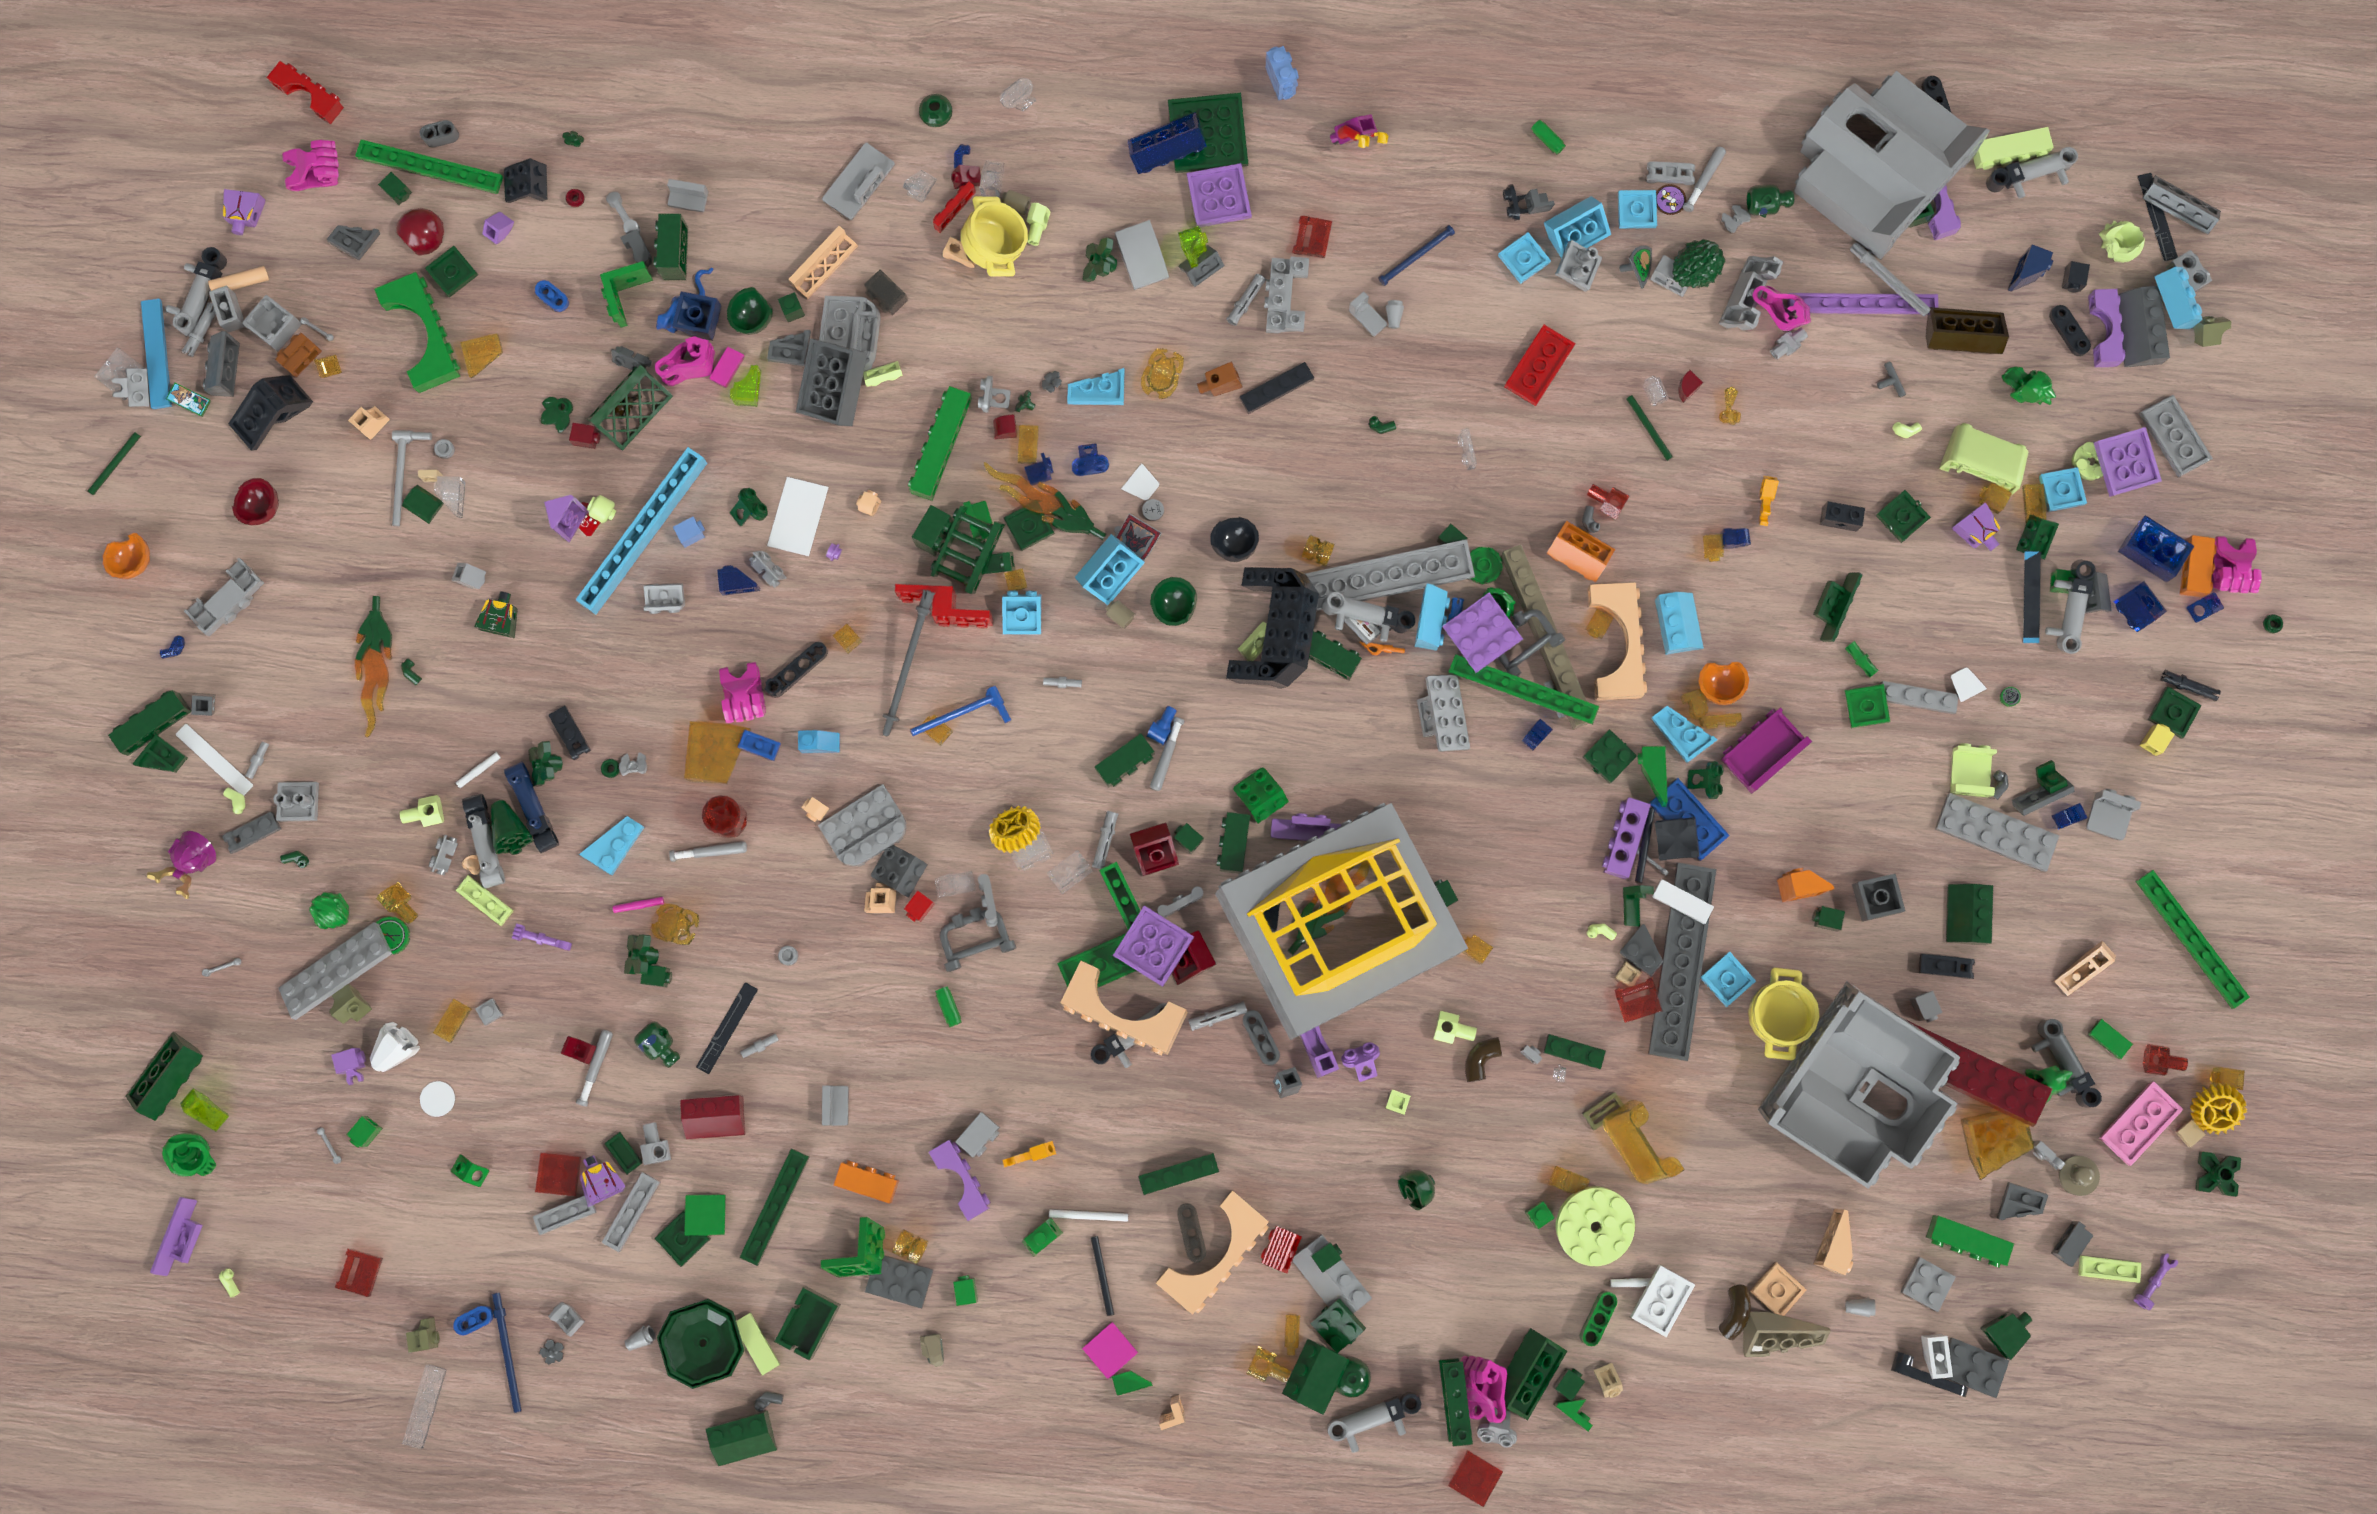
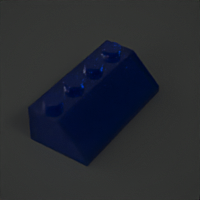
M1196 112L1128 139L1129 154L1138 174L1148 173L1155 167L1165 166L1170 161L1183 159L1187 154L1200 152L1207 147Z

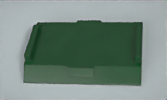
M416 485L405 497L402 507L430 524L445 502L419 485Z

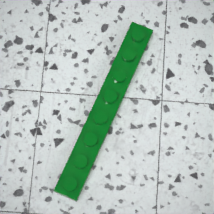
M362 139L355 155L359 160L495 194L499 193L503 180L501 174Z
M1456 654L1449 669V673L1592 725L1600 708L1595 704L1490 666H1486L1476 673L1465 657Z
M2151 870L2135 881L2231 1009H2235L2249 999L2250 996L2156 872Z

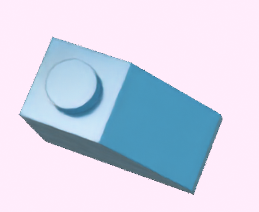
M819 730L798 731V750L801 753H839L840 733Z

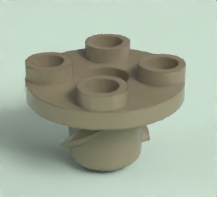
M2073 1156L2064 1161L2065 1165L2059 1170V1180L2066 1192L2077 1196H2085L2097 1188L2100 1174L2098 1167L2092 1160L2084 1156Z

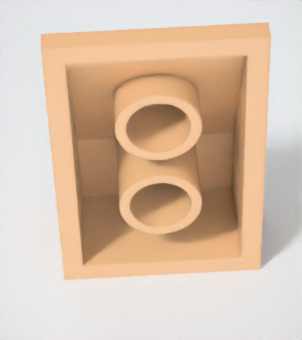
M1834 1209L1814 1264L1836 1274L1846 1275L1853 1266V1261H1851L1853 1254L1849 1214L1847 1210Z

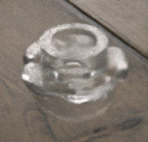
M1559 1064L1558 1068L1554 1067L1553 1079H1556L1557 1083H1564L1566 1067H1562Z

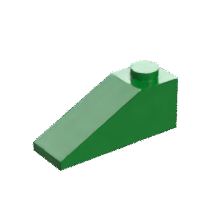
M1666 746L1642 747L1641 753L1637 754V762L1641 764V771L1662 807H1666L1668 802Z

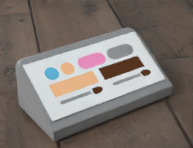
M1344 617L1346 624L1365 644L1373 642L1381 634V630L1375 624Z

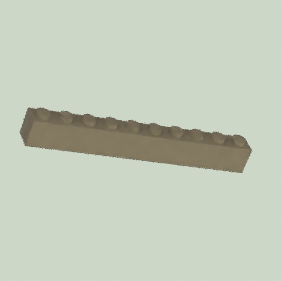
M1520 544L1503 551L1501 555L1502 561L1524 613L1531 609L1540 610L1556 633H1558L1522 545ZM1531 617L1528 620L1536 641L1547 634L1537 617ZM1549 642L1546 643L1539 650L1556 690L1586 701L1563 644L1561 643L1553 648ZM1567 716L1573 730L1589 724Z

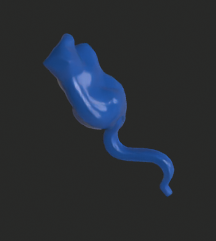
M713 268L700 270L696 273L695 283L699 290L698 295L705 296V290L700 278L703 274H711L714 270ZM680 295L672 299L671 306L666 313L658 315L657 330L666 329L671 333L677 331V329L672 327Z

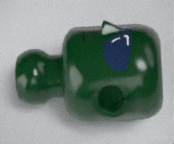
M1771 184L1752 186L1747 192V210L1750 214L1760 215L1763 218H1766L1767 215H1775L1778 213L1780 206L1785 208L1793 206L1794 193L1791 190L1780 192L1777 186Z
M656 1021L650 1022L634 1037L636 1046L650 1060H656L660 1057L663 1065L670 1068L680 1059L679 1053L670 1048L673 1044L672 1036L665 1027H662Z

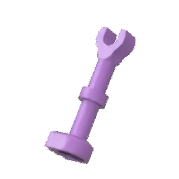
M517 923L512 939L520 941L522 938L536 941L540 945L544 943L570 951L572 943L548 937L544 933L540 932L537 934L527 931L525 926Z
M2168 1253L2160 1257V1267L2154 1277H2150L2148 1280L2149 1284L2144 1292L2137 1294L2133 1299L2143 1309H2152L2154 1302L2149 1298L2155 1289L2161 1286V1280L2166 1272L2178 1264L2177 1260H2172L2170 1264L2167 1262Z

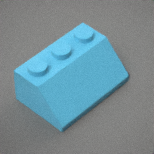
M1592 196L1544 222L1548 238L1561 258L1568 242L1571 240L1588 248L1611 235L1603 205Z
M2173 267L2155 276L2175 329H2191L2202 320V309L2196 303L2194 298L2196 296L2195 291L2190 286L2188 272L2183 267Z
M1111 534L1075 578L1083 588L1109 605L1145 562Z
M1426 584L1423 592L1414 647L1437 651L1439 645L1442 646L1444 634H1441V630L1447 621L1444 611L1449 608L1450 598L1447 597L1448 591L1432 584Z
M1674 592L1658 595L1655 599L1665 655L1703 649L1693 593Z

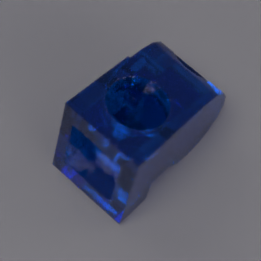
M1748 528L1723 529L1720 533L1722 550L1751 545Z
M1539 719L1523 738L1522 742L1534 751L1553 729L1543 720Z
M2081 803L2052 815L2058 830L2088 818Z

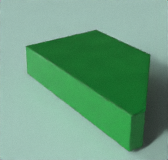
M1131 1370L1112 1376L1117 1396L1153 1386L1151 1381Z

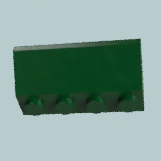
M172 1032L125 1096L135 1112L154 1121L163 1115L168 1103L176 1097L179 1088L188 1081L192 1070L200 1064L203 1057L202 1053L177 1033Z
M1530 1328L1506 1369L1505 1408L1528 1421L1568 1351Z

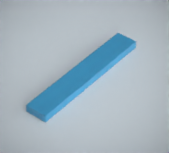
M162 300L141 301L151 408L172 407V402L166 399L170 392V379Z

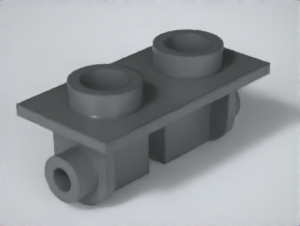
M617 346L615 350H611L612 362L618 366L633 370L637 364L642 365L645 369L652 364V360H649V357L639 353L632 357L634 351L623 346Z

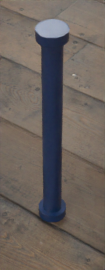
M1447 225L1443 232L1384 276H1379L1378 279L1381 284L1386 286L1393 277L1448 236H1453L1455 234L1454 229Z

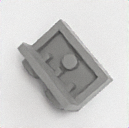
M683 583L644 585V611H649L651 614L661 613L663 610H668L669 613H677L685 606Z

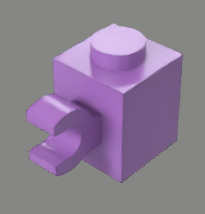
M352 1048L331 1055L336 1074L346 1073L348 1085H353L354 1076H357L358 1082L364 1081L363 1075L356 1071L364 1068V1062H366L365 1054L360 1048Z

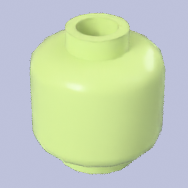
M602 495L593 497L587 507L589 516L601 523L607 522L608 519L612 521L617 512L614 509L615 503Z

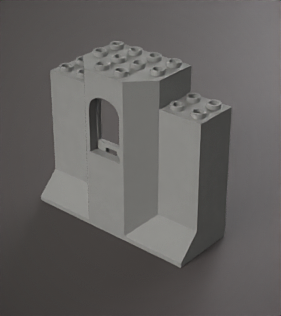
M1898 71L1892 76L1888 75L1882 82V87L1880 89L1876 88L1871 95L1857 84L1847 87L1843 93L1839 92L1834 97L1831 106L1827 105L1822 110V116L1818 119L1815 126L1806 132V137L1801 143L1803 146L1800 152L1811 160V164L1808 168L1805 166L1801 170L1794 189L1797 195L1868 251H1871L1880 260L1955 174L1970 162L1990 132L1987 128L1966 125ZM1860 114L1864 118L1868 117L1886 131L1887 135L1874 149L1871 148L1846 127V123L1851 116ZM1887 141L1888 143L1881 149L1880 147Z
M1846 981L1819 1020L1816 1030L1803 1043L1796 1054L1795 1060L1790 1062L1758 1111L1769 1125L1869 1189L1871 1185H1875L1878 1181L1879 1173L1882 1169L1888 1167L1891 1156L1911 1169L1914 1165L1917 1166L1922 1159L1921 1155L1932 1146L1935 1135L1943 1130L1944 1122L1955 1113L1958 1103L1940 1090L1939 1087H1943L1946 1084L1947 1076L1951 1070L1953 1071L1957 1068L1960 1056ZM1878 1080L1907 1099L1905 1111L1896 1119H1888L1863 1102ZM1867 1081L1869 1085L1866 1087L1864 1092H1861L1860 1089Z

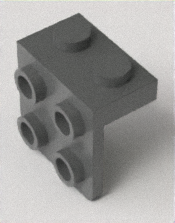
M892 845L882 854L871 873V877L909 898L928 864Z

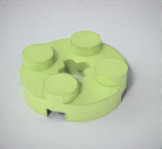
M2086 442L2074 452L2072 466L2074 465V468L2078 467L2081 478L2092 481L2103 477L2094 443ZM2093 457L2096 463L2090 465L2088 458Z

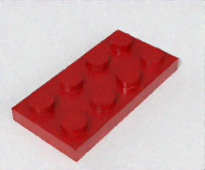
M1544 324L1504 388L1532 405L1537 406L1576 343Z

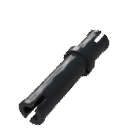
M2166 669L2162 673L2165 676L2160 678L2161 681L2175 685L2177 689H2185L2213 701H2217L2219 696L2216 695L2221 694L2219 689L2188 679L2186 675L2182 674L2180 676Z

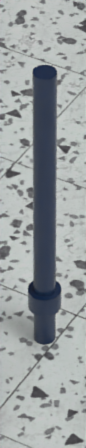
M500 1293L492 1294L495 1308L493 1314L494 1318L497 1319L513 1412L517 1413L521 1412L522 1409L505 1322L506 1310L502 1306Z

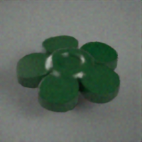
M575 131L570 133L564 132L562 135L564 143L567 145L580 147L581 143L584 142V137L578 135Z

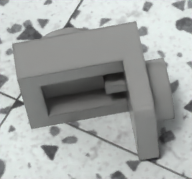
M564 1302L557 1305L548 1316L551 1320L557 1322L566 1335L570 1337L585 1322L572 1306Z

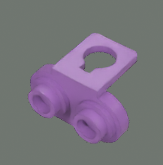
M1367 1042L1358 1048L1348 1049L1341 1057L1342 1063L1348 1068L1355 1067L1359 1082L1376 1077L1377 1071L1374 1060L1380 1055L1379 1047L1371 1042ZM1364 1066L1371 1068V1072L1367 1075L1361 1074Z

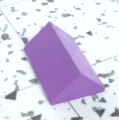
M572 495L544 502L550 527L563 539L570 542L587 515V508Z

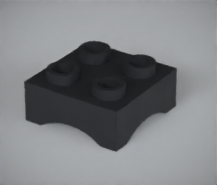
M1695 817L1655 822L1659 861L1696 858L1700 856Z

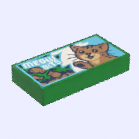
M174 383L166 397L168 401L203 417L211 403L210 399L177 383Z

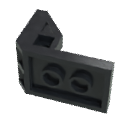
M291 375L262 378L252 386L228 424L248 448L254 451L259 448L274 424L290 420L309 408L313 401Z

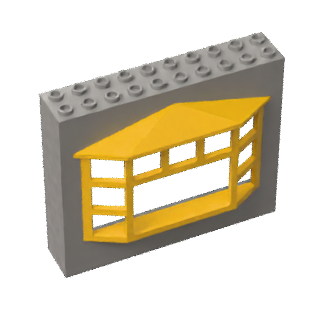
M1382 803L1375 807L1370 814L1366 811L1358 815V818L1353 820L1354 822L1350 819L1342 823L1337 830L1331 828L1324 832L1319 839L1315 836L1309 839L1303 847L1299 844L1291 848L1286 855L1280 853L1269 861L1270 863L1267 864L1264 861L1256 865L1252 872L1248 869L1238 874L1235 880L1229 878L1218 886L1219 889L1215 895L1290 1040L1468 949L1392 803L1388 805ZM1389 850L1400 870L1384 877L1374 856ZM1367 860L1377 877V881L1356 890L1346 870ZM1337 874H1341L1350 894L1329 904L1319 883ZM1403 876L1413 897L1398 903L1387 883ZM1381 886L1405 934L1329 971L1305 923ZM1312 887L1323 907L1302 918L1291 897ZM1285 901L1295 922L1273 933L1263 912ZM1417 902L1427 923L1411 929L1401 909ZM1295 928H1299L1309 948L1286 959L1277 942V938ZM1312 954L1322 975L1300 986L1290 965Z

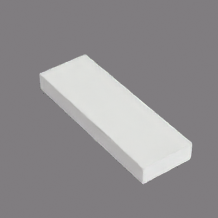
M1662 879L1652 896L1702 924H1706L1714 906Z

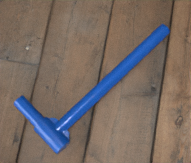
M993 686L986 690V697L910 729L912 736H915L989 703L991 706L997 707L1005 724L1010 722L1011 718L997 687Z

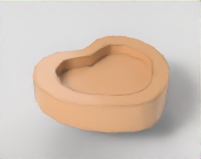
M470 855L462 861L463 868L470 870L473 875L480 873L477 855Z

